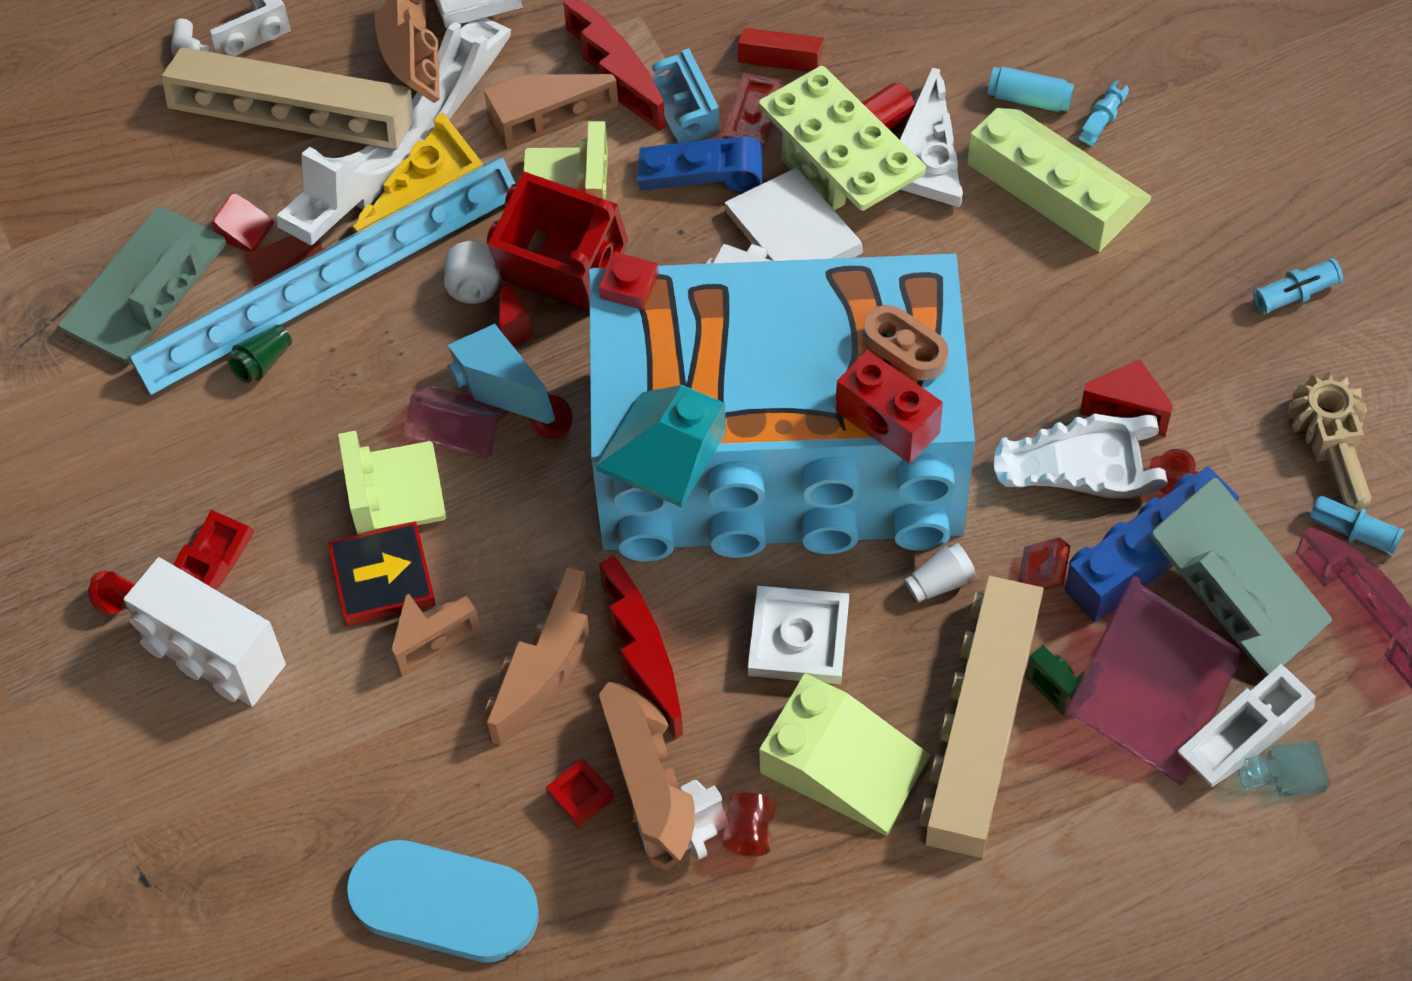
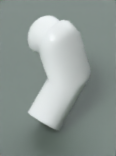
M177 19L173 23L171 41L173 56L175 57L181 47L211 52L207 45H201L199 40L192 38L193 24L187 19Z

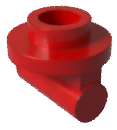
M100 571L91 577L88 597L94 608L107 616H112L121 611L122 604L125 603L123 599L134 587L135 583L113 571Z

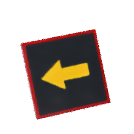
M416 521L328 542L347 627L401 614L407 594H410L420 609L436 605Z

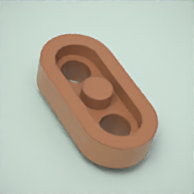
M878 306L866 315L863 337L866 345L872 351L908 376L917 380H931L944 372L948 360V345L939 334L896 306ZM891 333L894 336L890 338H885L880 334ZM919 358H927V359H929L930 361H929V362H921V361H918L917 359H919Z

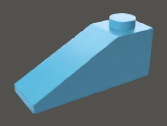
M495 324L448 345L453 362L447 364L458 388L465 386L471 396L477 401L547 424L555 421L545 385Z

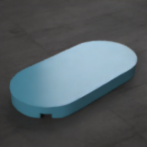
M393 840L376 845L365 852L355 863L348 879L347 892L350 905L366 929L383 937L485 963L506 959L507 955L512 954L516 950L519 952L530 942L537 929L539 909L531 884L518 871L493 862L411 841Z

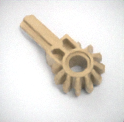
M1330 371L1324 375L1322 381L1311 374L1306 379L1305 385H1298L1292 395L1293 401L1290 402L1288 408V417L1294 419L1292 425L1293 433L1307 432L1305 437L1306 443L1311 444L1316 462L1330 460L1344 505L1354 510H1359L1371 503V495L1357 457V452L1364 436L1362 419L1366 415L1367 404L1360 401L1362 398L1361 388H1348V376L1338 382L1333 380ZM1321 408L1329 409L1333 413L1325 412Z

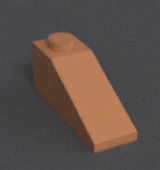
M613 74L519 75L484 89L488 117L507 150L618 106L617 84Z

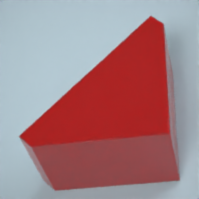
M1139 359L1086 383L1079 414L1088 417L1098 414L1120 418L1154 415L1157 417L1159 432L1157 435L1166 437L1173 405Z

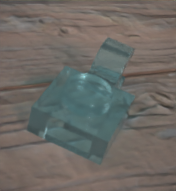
M1318 741L1271 746L1267 753L1268 758L1264 756L1246 758L1243 761L1245 768L1238 771L1243 789H1256L1263 786L1276 785L1279 798L1326 792L1330 785Z

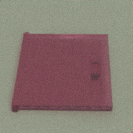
M1133 576L1128 582L1066 710V716L1071 719L1078 718L1181 785L1185 783L1191 766L1178 754V750L1215 717L1244 652L1141 585V580Z

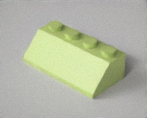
M996 108L970 133L967 163L969 166L1097 252H1100L1151 201V195L1021 110Z

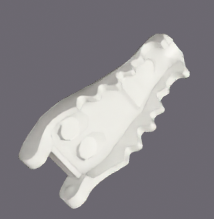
M1093 414L1086 419L1076 417L1068 426H1064L1060 422L1056 423L1051 429H1041L1034 438L1026 437L1020 441H1009L1007 437L1002 438L994 455V469L998 481L1006 487L1051 486L1110 499H1130L1155 492L1168 484L1164 469L1152 468L1143 471L1139 441L1158 434L1157 417L1154 415L1120 418Z

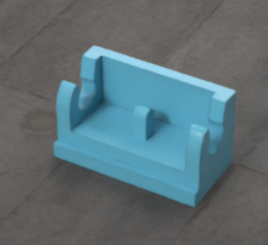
M690 49L682 50L681 54L662 59L653 64L652 69L655 74L670 70L667 74L657 76L652 80L664 101L665 122L675 142L698 141L720 134L719 107Z

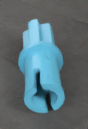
M1320 496L1316 500L1310 513V519L1313 522L1348 536V542L1352 543L1355 539L1386 552L1390 556H1393L1405 530L1366 515L1367 510L1364 508L1359 512L1324 496Z

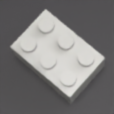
M160 557L155 560L123 599L132 616L129 619L130 623L141 635L140 644L149 653L158 658H162L164 655L176 661L177 667L183 673L194 680H199L200 677L205 678L213 683V688L221 696L231 702L240 699L253 707L286 665L273 628L268 620Z

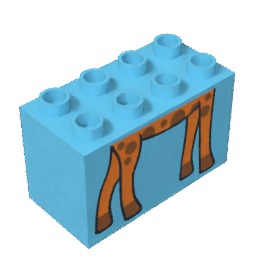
M957 254L658 266L659 275L644 310L601 299L599 286L607 268L589 269L591 459L603 550H619L623 556L631 560L655 561L669 556L673 552L674 547L711 546L712 550L719 555L742 558L761 552L766 544L803 542L805 548L812 552L836 554L853 548L858 540L895 539V542L905 549L929 550L945 544L950 536H964L975 435ZM878 306H896L939 334L948 345V360L944 372L931 380H917L908 376L872 351L866 345L863 337L866 315ZM891 333L880 334L885 338H890L894 336ZM866 350L878 356L943 402L940 434L911 464L836 412L837 380ZM919 358V359H917L918 361H921V362H929V361H930V360L927 359V358ZM678 385H684L724 402L726 435L682 508L596 470L597 463L640 394Z

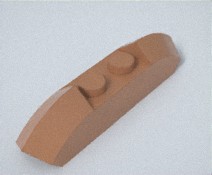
M608 682L599 693V698L652 865L669 870L681 860L692 838L695 825L693 797L691 794L680 790L672 766L665 769L662 767L661 762L670 760L662 737L668 728V723L663 713L654 702L639 691L623 684Z

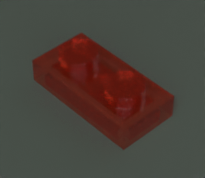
M743 73L723 133V139L736 137L754 138L763 145L764 152L773 122L759 109V101L782 88L783 80Z

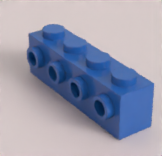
M1209 466L1196 475L1189 473L1183 476L1168 495L1161 500L1157 497L1149 500L1140 509L1137 517L1127 524L1124 522L1117 523L1105 534L1103 541L1092 549L1089 546L1080 549L1070 559L1065 591L1094 622L1101 619L1173 567V564L1150 538L1149 534L1207 481L1212 478H1218L1238 502L1239 496Z

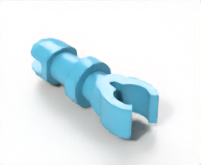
M1119 80L1113 81L1104 93L1103 100H1098L1092 108V115L1082 128L1084 130L1078 139L1091 147L1096 143L1106 124L1113 122L1118 113L1117 107L1121 106L1128 95L1129 87L1127 85L1123 90L1116 88Z

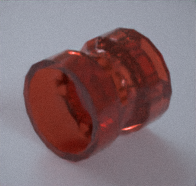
M742 792L733 794L729 798L727 810L731 822L724 829L723 847L732 853L742 856L758 857L767 855L770 852L772 834L768 831L769 824L775 821V801L758 793Z

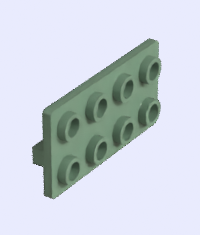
M162 206L156 207L59 323L61 331L124 364H129L131 361L127 355L142 348L226 246L225 237Z
M1212 478L1207 481L1149 534L1150 538L1265 677L1280 664L1284 666L1332 621L1329 613L1218 478Z

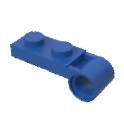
M736 137L641 147L639 149L637 182L641 191L724 181L730 190L745 193L762 184L763 145L754 138Z

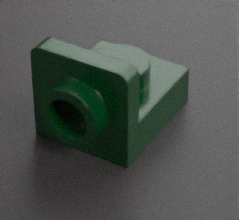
M1042 645L1029 655L1025 678L1064 716L1076 705L1082 709L1095 699L1100 691L1098 685L1103 669L1097 663H1093L1075 677L1071 666L1063 657L1059 655L1054 656Z

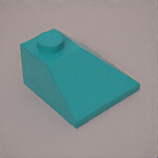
M684 385L642 392L597 463L596 470L682 508L726 435L725 403Z

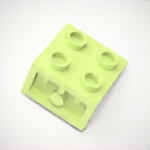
M588 121V138H580V148H527L525 150V172L606 200L608 147L605 121Z
M356 431L338 434L350 510L358 535L414 521L417 522V525L446 519L436 456L431 441L370 452L369 446L360 447Z

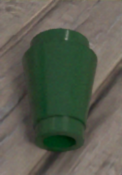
M276 324L272 328H268L234 345L232 353L227 356L229 367L245 383H250L253 380L260 381L287 348L292 345V338L284 327Z

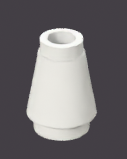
M956 543L951 547L944 545L904 581L917 603H920L925 599H930L968 585V579L976 575V571L966 552Z

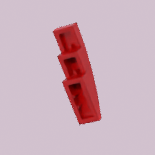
M566 0L563 2L566 30L582 41L583 59L598 69L600 74L614 75L619 103L659 132L664 129V101L648 70L628 42L602 15L583 0Z
M613 555L601 562L599 567L602 586L615 602L610 606L612 628L626 645V647L620 650L623 672L636 689L648 697L660 709L668 723L667 729L677 739L683 735L682 713L668 654L660 631L640 591L619 560Z

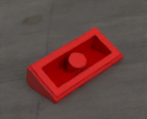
M744 28L737 45L738 62L812 71L819 67L824 38Z

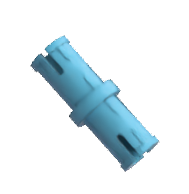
M1331 257L1302 271L1299 269L1288 271L1285 278L1253 290V299L1260 313L1266 315L1272 310L1295 301L1298 304L1306 302L1310 299L1311 294L1334 284H1340L1343 282V273L1339 263ZM1305 281H1312L1311 283L1300 286L1299 288H1296L1289 292H1284V290L1294 287Z

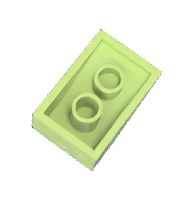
M804 673L759 749L761 774L885 836L890 832L930 760L928 752L848 693Z

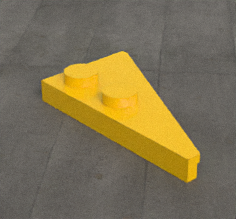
M444 113L437 115L434 119V129L423 142L418 140L411 148L409 157L401 161L383 184L384 192L373 206L367 204L359 214V220L353 225L354 233L483 165Z

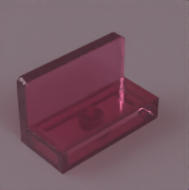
M428 385L411 394L404 437L421 442L431 441L436 446L486 459L492 455L497 423L508 415V411L477 401L469 395Z

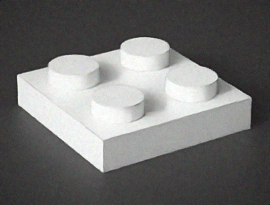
M757 586L748 676L800 681L804 673L825 683L841 685L849 593Z

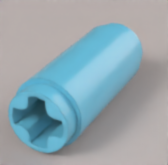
M993 67L987 95L995 96V99L1045 110L1068 112L1074 84L1068 83L1064 79L1013 68Z

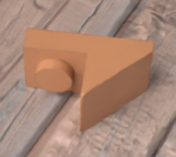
M410 594L406 595L391 649L397 670L402 677L481 631L477 610L467 595L456 602L443 604L429 618L424 616Z

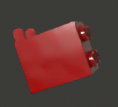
M523 171L517 185L512 184L505 197V210L500 220H495L492 223L487 234V245L503 281L590 312L589 269L608 268L614 252L623 254L628 243V237L617 203ZM536 229L548 233L539 254L526 250Z

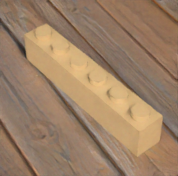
M184 47L179 49L162 74L167 108L396 150L414 121L411 87Z
M989 576L985 592L976 591L970 618L978 619L975 632L966 631L960 658L967 659L968 663L965 673L956 671L950 699L958 700L955 714L946 713L940 741L948 742L945 757L935 756L930 777V783L937 784L938 786L934 799L925 798L919 826L927 828L925 844L927 846L983 858L1039 615L1043 587Z

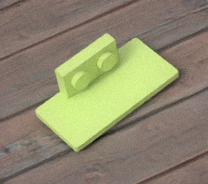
M819 66L759 101V109L783 132L781 160L790 170L797 167L834 211L845 205L846 197L859 210L864 211L926 173V165L824 66Z

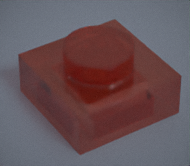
M1057 537L1025 546L1018 582L1043 587V591L1063 586L1071 545Z

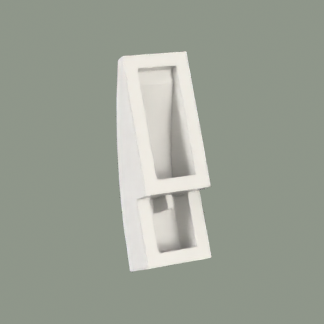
M1280 664L1251 691L1248 688L1184 744L1178 750V754L1213 787L1258 756L1314 709L1316 696L1288 669Z

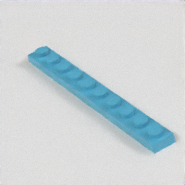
M496 157L127 356L147 392L152 395L232 351L234 345L268 328H272L276 324L281 325L503 205L510 186L515 184L503 157Z

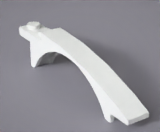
M487 17L469 21L462 28L461 24L454 21L447 27L438 51L440 100L433 103L420 93H416L412 99L414 121L397 150L368 145L352 155L341 158L324 157L311 147L302 153L303 192L277 214L278 228L312 245L353 207L357 206L364 209L367 204H371L384 191L383 184L400 162L409 157L411 148L418 140L423 142L434 129V119L437 115L444 113L448 119L453 116L495 60L511 36V29Z

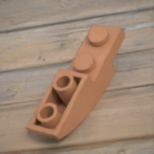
M386 0V5L374 12L376 35L382 56L397 78L435 103L440 100L438 38L430 30L426 29L425 0Z
M570 567L566 568L561 583L555 582L551 588L548 599V608L551 610L546 622L540 621L533 637V645L519 641L513 657L507 656L505 658L499 681L502 683L497 697L491 696L488 700L483 718L484 723L488 725L492 743L503 744L538 717L557 696L581 659L590 638L587 615L580 614L588 594L585 571Z

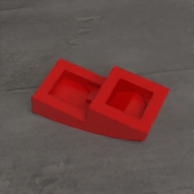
M211 509L192 546L184 544L173 565L217 590L240 558L255 531L250 526Z

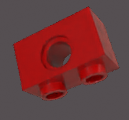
M866 350L837 380L836 412L909 464L940 434L943 402L869 350Z

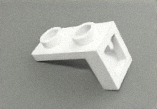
M249 0L253 12L209 31L214 53L237 56L244 51L290 32L291 28L283 1Z

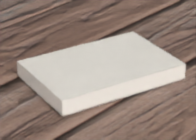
M797 167L725 202L726 213L749 241L754 245L768 249L766 259L786 261L854 258L863 253L862 242Z

